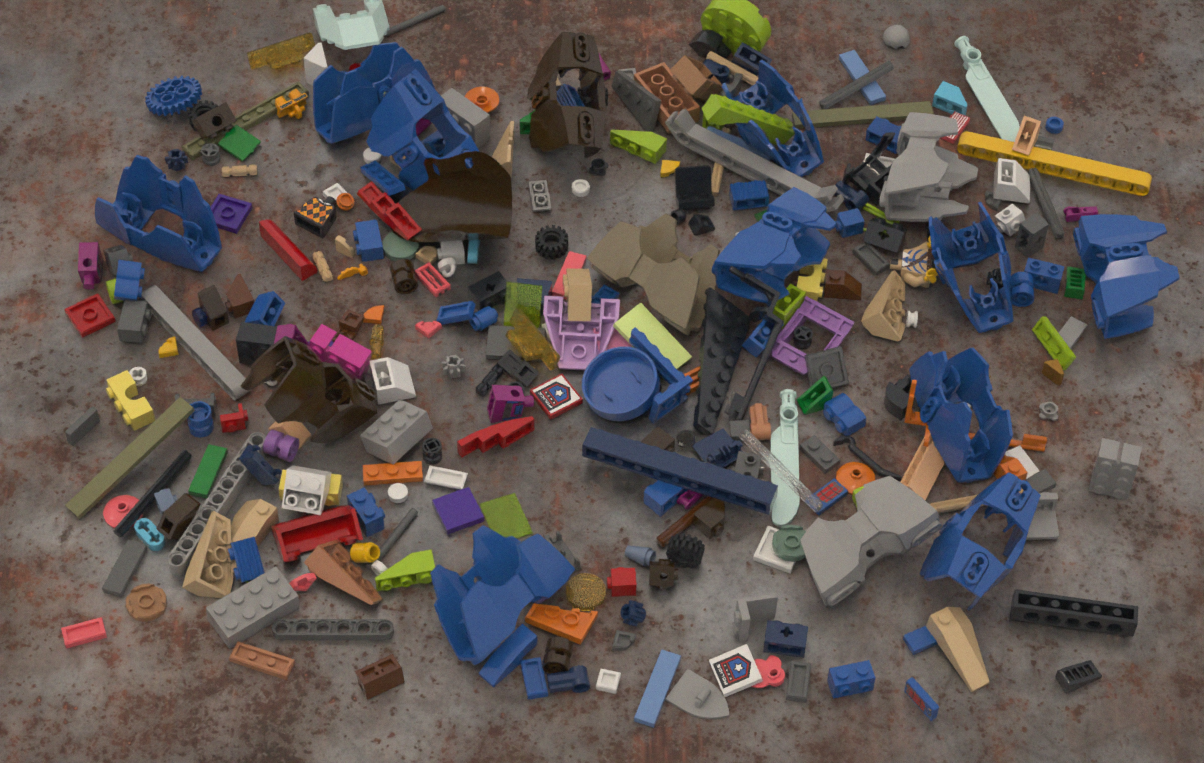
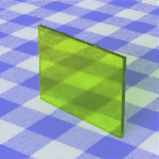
M507 282L504 326L539 328L542 285Z
M515 493L479 504L489 528L505 538L513 536L518 539L533 534Z

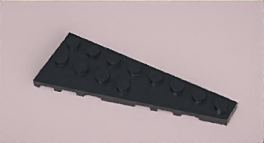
M711 287L705 290L707 295L706 303L703 307L705 319L702 320L704 332L701 337L699 353L701 367L698 372V378L700 379L699 387L696 388L698 402L695 406L693 426L706 436L713 434L751 322L749 315Z

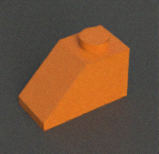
M1004 455L993 474L999 479L1010 472L1018 476L1020 480H1025L1028 472L1017 458Z

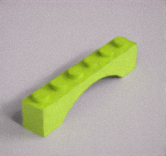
M715 94L702 107L707 121L720 126L730 123H748V121L753 120L765 132L769 142L777 145L776 138L779 139L780 144L784 145L794 135L793 124L789 119H784L776 114L756 109L751 105L731 100L726 96Z

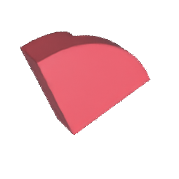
M421 321L415 324V329L428 339L442 328V324L437 321Z
M307 573L295 578L289 584L294 591H307L317 577L315 573Z

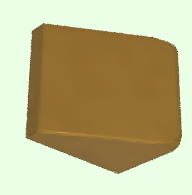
M1059 360L1045 361L1042 374L1056 385L1061 386L1064 372Z

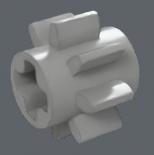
M457 355L446 356V362H442L443 374L448 375L451 379L461 377V372L466 371L464 359H460Z

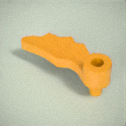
M359 264V268H346L345 271L338 275L337 279L342 280L357 273L365 276L368 274L366 266Z

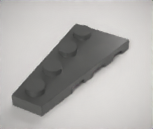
M616 71L612 88L647 132H654L662 100L623 71Z

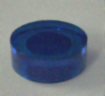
M199 307L192 310V316L197 326L207 325L204 311Z

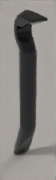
M844 435L834 441L833 446L849 443V450L878 475L883 477L891 476L901 482L902 476L879 466L856 446L853 437Z

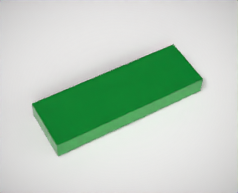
M208 444L189 487V495L206 499L209 497L228 453L227 448Z

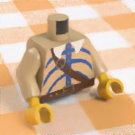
M930 236L928 238L929 242L926 241L917 247L903 250L902 260L891 258L890 269L900 270L901 279L912 287L922 286L929 288V284L935 283L937 280L936 276H938V273L932 268L933 255L931 253Z

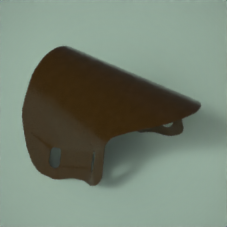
M480 151L464 152L445 159L426 158L423 164L428 174V180L399 201V204L422 229L421 232L408 240L411 242L505 239L510 234L512 222L510 174L497 160ZM466 158H472L473 166L469 169L465 165ZM433 164L437 166L439 174L434 171ZM391 228V230L393 231V233H394L395 235H397L398 237H400V238L406 240L405 238H403L401 235H399L397 232H395V231Z

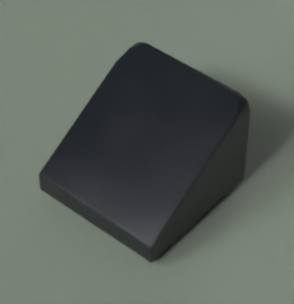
M694 214L688 222L694 235H701L715 230L711 219L707 215Z

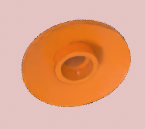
M488 87L473 88L465 95L468 100L487 113L495 110L499 105V95L495 90Z
M849 462L838 469L836 480L848 490V494L853 495V490L875 481V474L870 467L863 463Z

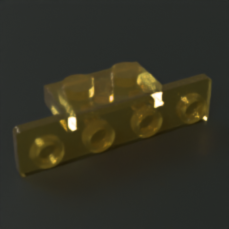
M309 32L249 51L246 54L251 69L267 64L272 69H281L286 64L299 63L305 57L304 52L310 51L315 47L312 33Z
M516 308L510 319V323L515 329L508 330L505 336L526 361L541 359L550 371L554 370L560 360V355L521 308Z

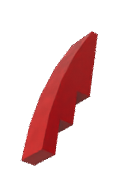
M372 181L358 190L357 195L366 205L407 241L422 231L399 202L395 204L387 193H382Z
M531 416L513 419L476 431L457 441L458 454L463 458L476 449L484 453L498 444L504 449L535 430L534 418Z

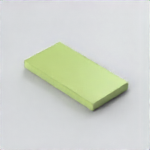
M639 303L613 325L628 343L631 331L636 327L646 335L653 345L658 347L660 353L665 358H668L677 370L692 358L685 348L642 303Z

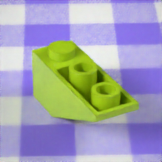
M628 130L610 131V144L639 156L646 161L656 164L666 152L667 138L656 133Z
M432 549L411 553L375 577L376 590L388 591L392 588L409 587L414 584L432 582L430 572L435 568Z

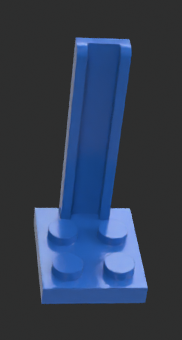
M635 327L631 331L629 343L634 348L646 353L654 362L658 373L670 384L665 392H659L653 398L649 420L654 424L688 399L686 393L690 392L691 387L689 384L693 382V379L689 375L685 377L681 371H678L672 362L660 353L658 347L653 345L646 335Z

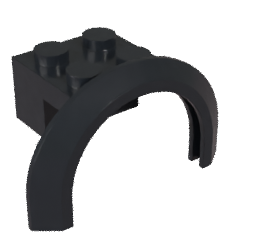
M895 132L885 133L876 148L859 166L851 168L849 163L844 170L842 183L849 184L852 182L859 190L864 191L876 206L880 203L881 191L884 182L887 181L891 165L888 168L883 165L878 158L893 140Z

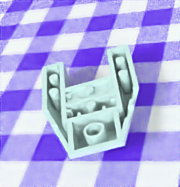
M363 0L365 10L358 11L357 14L353 15L343 13L339 15L340 17H335L330 6L326 4L317 5V8H313L315 27L322 41L327 39L329 44L335 43L336 47L343 50L379 45L384 39V35L390 30L382 0Z

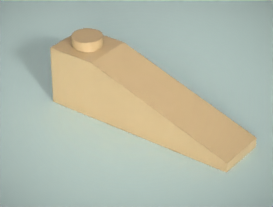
M895 270L890 273L866 308L861 322L874 336L900 341L905 330V324L902 322V316L905 315V310L902 309V302L905 301V282Z
M215 511L211 512L187 568L182 586L185 590L197 596L223 598L230 594L234 580L230 566L233 560H230L228 553L229 544L232 542L230 519Z
M946 607L930 615L926 625L927 629L969 690L974 692L989 684V678L972 623L961 607Z

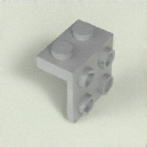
M1050 492L1039 493L1041 496L1026 540L1057 539L1059 530L1055 509L1058 502V494Z
M763 594L757 597L747 596L737 599L732 626L734 634L738 635L739 642L747 641L750 622L775 618L778 602L776 594Z

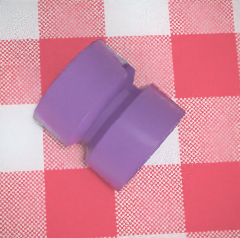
M272 429L265 438L263 452L274 457L278 455L279 459L291 462L297 454L299 439L290 435L285 436L284 433Z

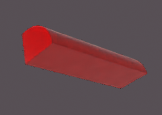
M266 219L259 222L261 237L302 281L317 273V267L274 221Z

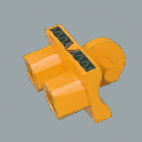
M294 89L288 95L291 100L286 101L283 96L275 99V105L278 109L277 116L279 118L288 115L290 118L295 116L297 119L302 118V112L305 111L304 106L307 104L306 99L308 96L306 93L301 94L298 89Z

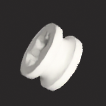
M907 311L906 327L911 325L914 328L917 327V311L914 313Z
M134 367L130 370L129 373L136 386H142L147 382V374L144 368Z

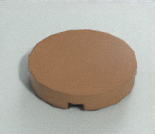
M150 583L134 587L126 597V609L129 615L141 622L153 621L159 618L167 607V597L163 589Z

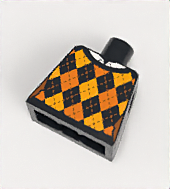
M328 196L325 200L318 197L311 198L294 211L295 225L323 239L336 220V200L331 196Z

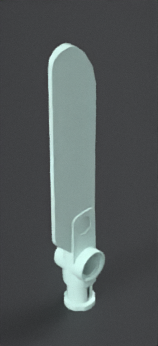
M959 37L954 45L960 50V56L964 61L963 66L968 70L966 80L1000 138L1015 142L1020 128L1017 118L981 59V52L970 45L968 37Z
M785 389L780 392V398L782 399L780 426L771 434V482L778 485L777 498L772 507V522L778 527L792 522L797 514L800 502L798 411L795 405L797 393L791 389Z

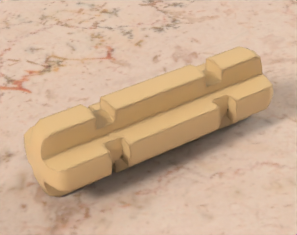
M255 164L249 165V167L247 165L232 166V168H229V166L222 167L223 177H230V175H233V177L247 176V174H250V176L257 175V166Z
M321 251L314 252L313 259L320 275H322L323 281H332L333 275L325 258H323V253Z

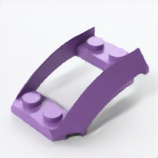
M808 296L804 298L801 307L797 309L790 321L779 333L772 349V357L776 361L801 375L808 374L804 357L807 354L788 344L794 337V330L797 327L803 326L808 319L835 334L824 349L826 350L840 346L854 325V321Z

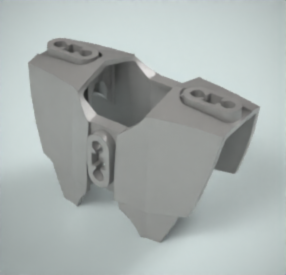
M909 113L899 132L896 149L898 157L892 162L887 181L884 182L880 195V207L885 208L887 220L926 222L929 221L928 217L930 216L941 220L943 217L967 214L969 206L954 200H948L949 192L970 181L977 180L978 168L958 159V154L936 146V142L940 137L958 135L956 119L928 113Z
M888 476L864 485V488L855 495L857 513L847 520L827 521L818 517L810 527L805 529L806 533L800 540L811 575L825 606L837 604L864 584L865 575L869 567L884 556L904 555L936 533L942 526L937 510L907 486ZM869 551L870 553H873L875 555L873 557H868L867 552Z

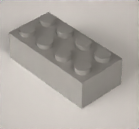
M275 566L206 607L207 619L227 647L231 649L238 641L243 642L273 624L276 620L298 609L299 597Z

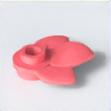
M770 655L766 661L763 659L754 660L763 681L751 687L764 688L769 684L777 687L784 682L785 672L781 668L782 662L778 657Z

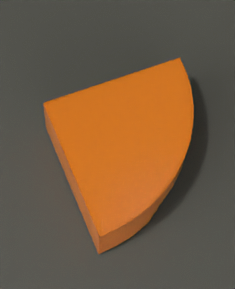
M384 305L368 309L364 313L365 318L363 322L381 324Z

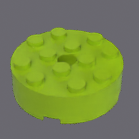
M712 0L701 15L702 30L708 29L720 34L723 37L722 42L732 51L733 56L742 42L760 52L771 36L769 21L766 17L763 18L758 13L759 9L747 0Z

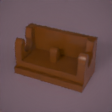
M393 654L355 671L360 689L363 688L367 700L405 682L402 667Z

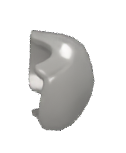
M892 25L884 31L883 41L887 46H891L894 49L900 46L906 48L910 43L909 32L902 25Z

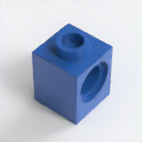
M858 208L837 213V220L835 221L837 226L835 229L837 232H840L842 238L863 233L865 221Z

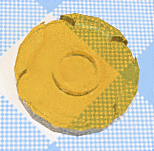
M580 573L573 576L566 585V599L575 609L591 611L603 604L605 600L606 586L597 575Z

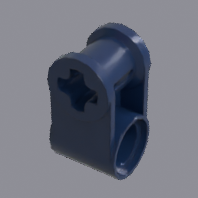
M706 59L703 62L712 73L708 79L715 76L720 80L721 84H730L728 78L730 70L727 66L710 59Z

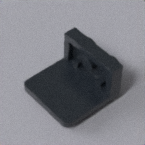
M709 165L677 167L675 169V195L678 209H708L711 206H715V199L712 195L711 167Z

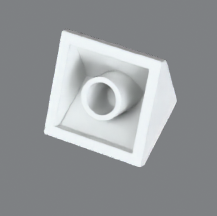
M317 43L304 57L306 83L312 86L313 81L328 68L322 43Z

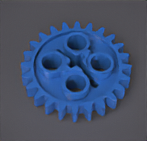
M183 75L180 78L174 76L173 79L167 78L166 82L162 80L161 84H155V88H150L151 92H147L145 102L147 108L153 114L157 113L158 116L161 114L167 116L170 113L173 116L174 112L180 114L181 110L187 111V107L192 108V104H197V100L201 99L202 88L194 77L190 79L189 76L185 78Z

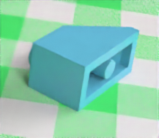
M943 81L934 94L932 106L950 114H953L955 111L966 116L967 103L959 87Z

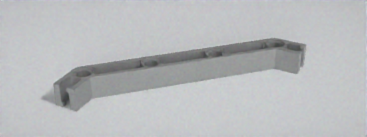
M687 109L681 110L680 113L677 111L673 112L665 121V124L681 145L751 181L765 180L767 189L779 195L784 194L793 187L798 188L825 205L827 208L826 212L837 210L844 200L841 194L831 198L838 190L836 185L821 188L696 124Z

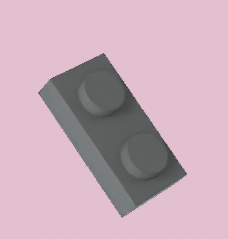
M815 435L800 444L799 449L824 474L840 465V459Z

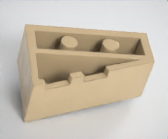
M567 268L566 274H563L564 297H567L568 321H591L592 283L589 269Z

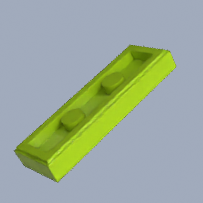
M1041 317L1032 331L1054 360L1058 359L1062 369L1067 370L1076 356L1048 318Z

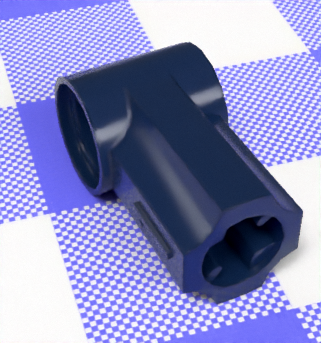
M842 181L836 183L838 190L834 195L838 196L841 194L843 196V202H845L848 210L856 208L861 210L866 206V203H869V197L864 191L859 190L857 192L848 184H843Z
M583 665L574 666L569 671L547 674L550 693L567 690L582 693L590 689L587 668Z

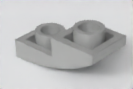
M547 180L530 181L528 185L533 212L551 210Z

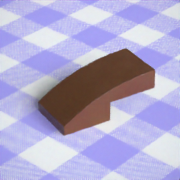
M348 309L339 320V327L332 341L335 342L339 334L353 341L365 316Z

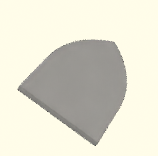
M689 669L686 670L665 698V701L698 718L719 719L729 716L728 704L722 692L714 684Z

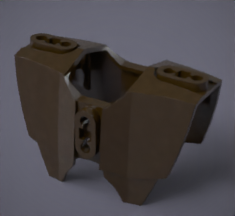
M562 32L539 62L536 75L528 88L526 98L532 100V108L535 109L531 114L529 140L531 148H541L542 152H550L569 145L583 146L584 158L591 157L601 150L607 108L605 103L606 90L594 36L586 35L582 32ZM580 69L578 80H580L581 95L591 98L592 108L561 106L557 101V75L559 74L560 78H562L567 71Z
M284 336L268 348L250 366L252 371L241 384L242 389L249 391L271 379L280 382L264 404L265 408L277 423L297 421L302 423L309 422L316 426V431L310 438V442L330 444L360 427L377 414V406L373 401L377 398V394L372 387L362 382L341 365L323 362L310 346L287 336Z

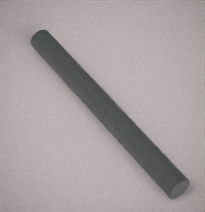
M438 6L390 27L385 36L392 35L446 11L445 6Z
M415 508L410 509L379 548L380 556L377 560L380 561L416 516L418 511ZM374 562L368 563L366 567L369 570H372L371 565Z

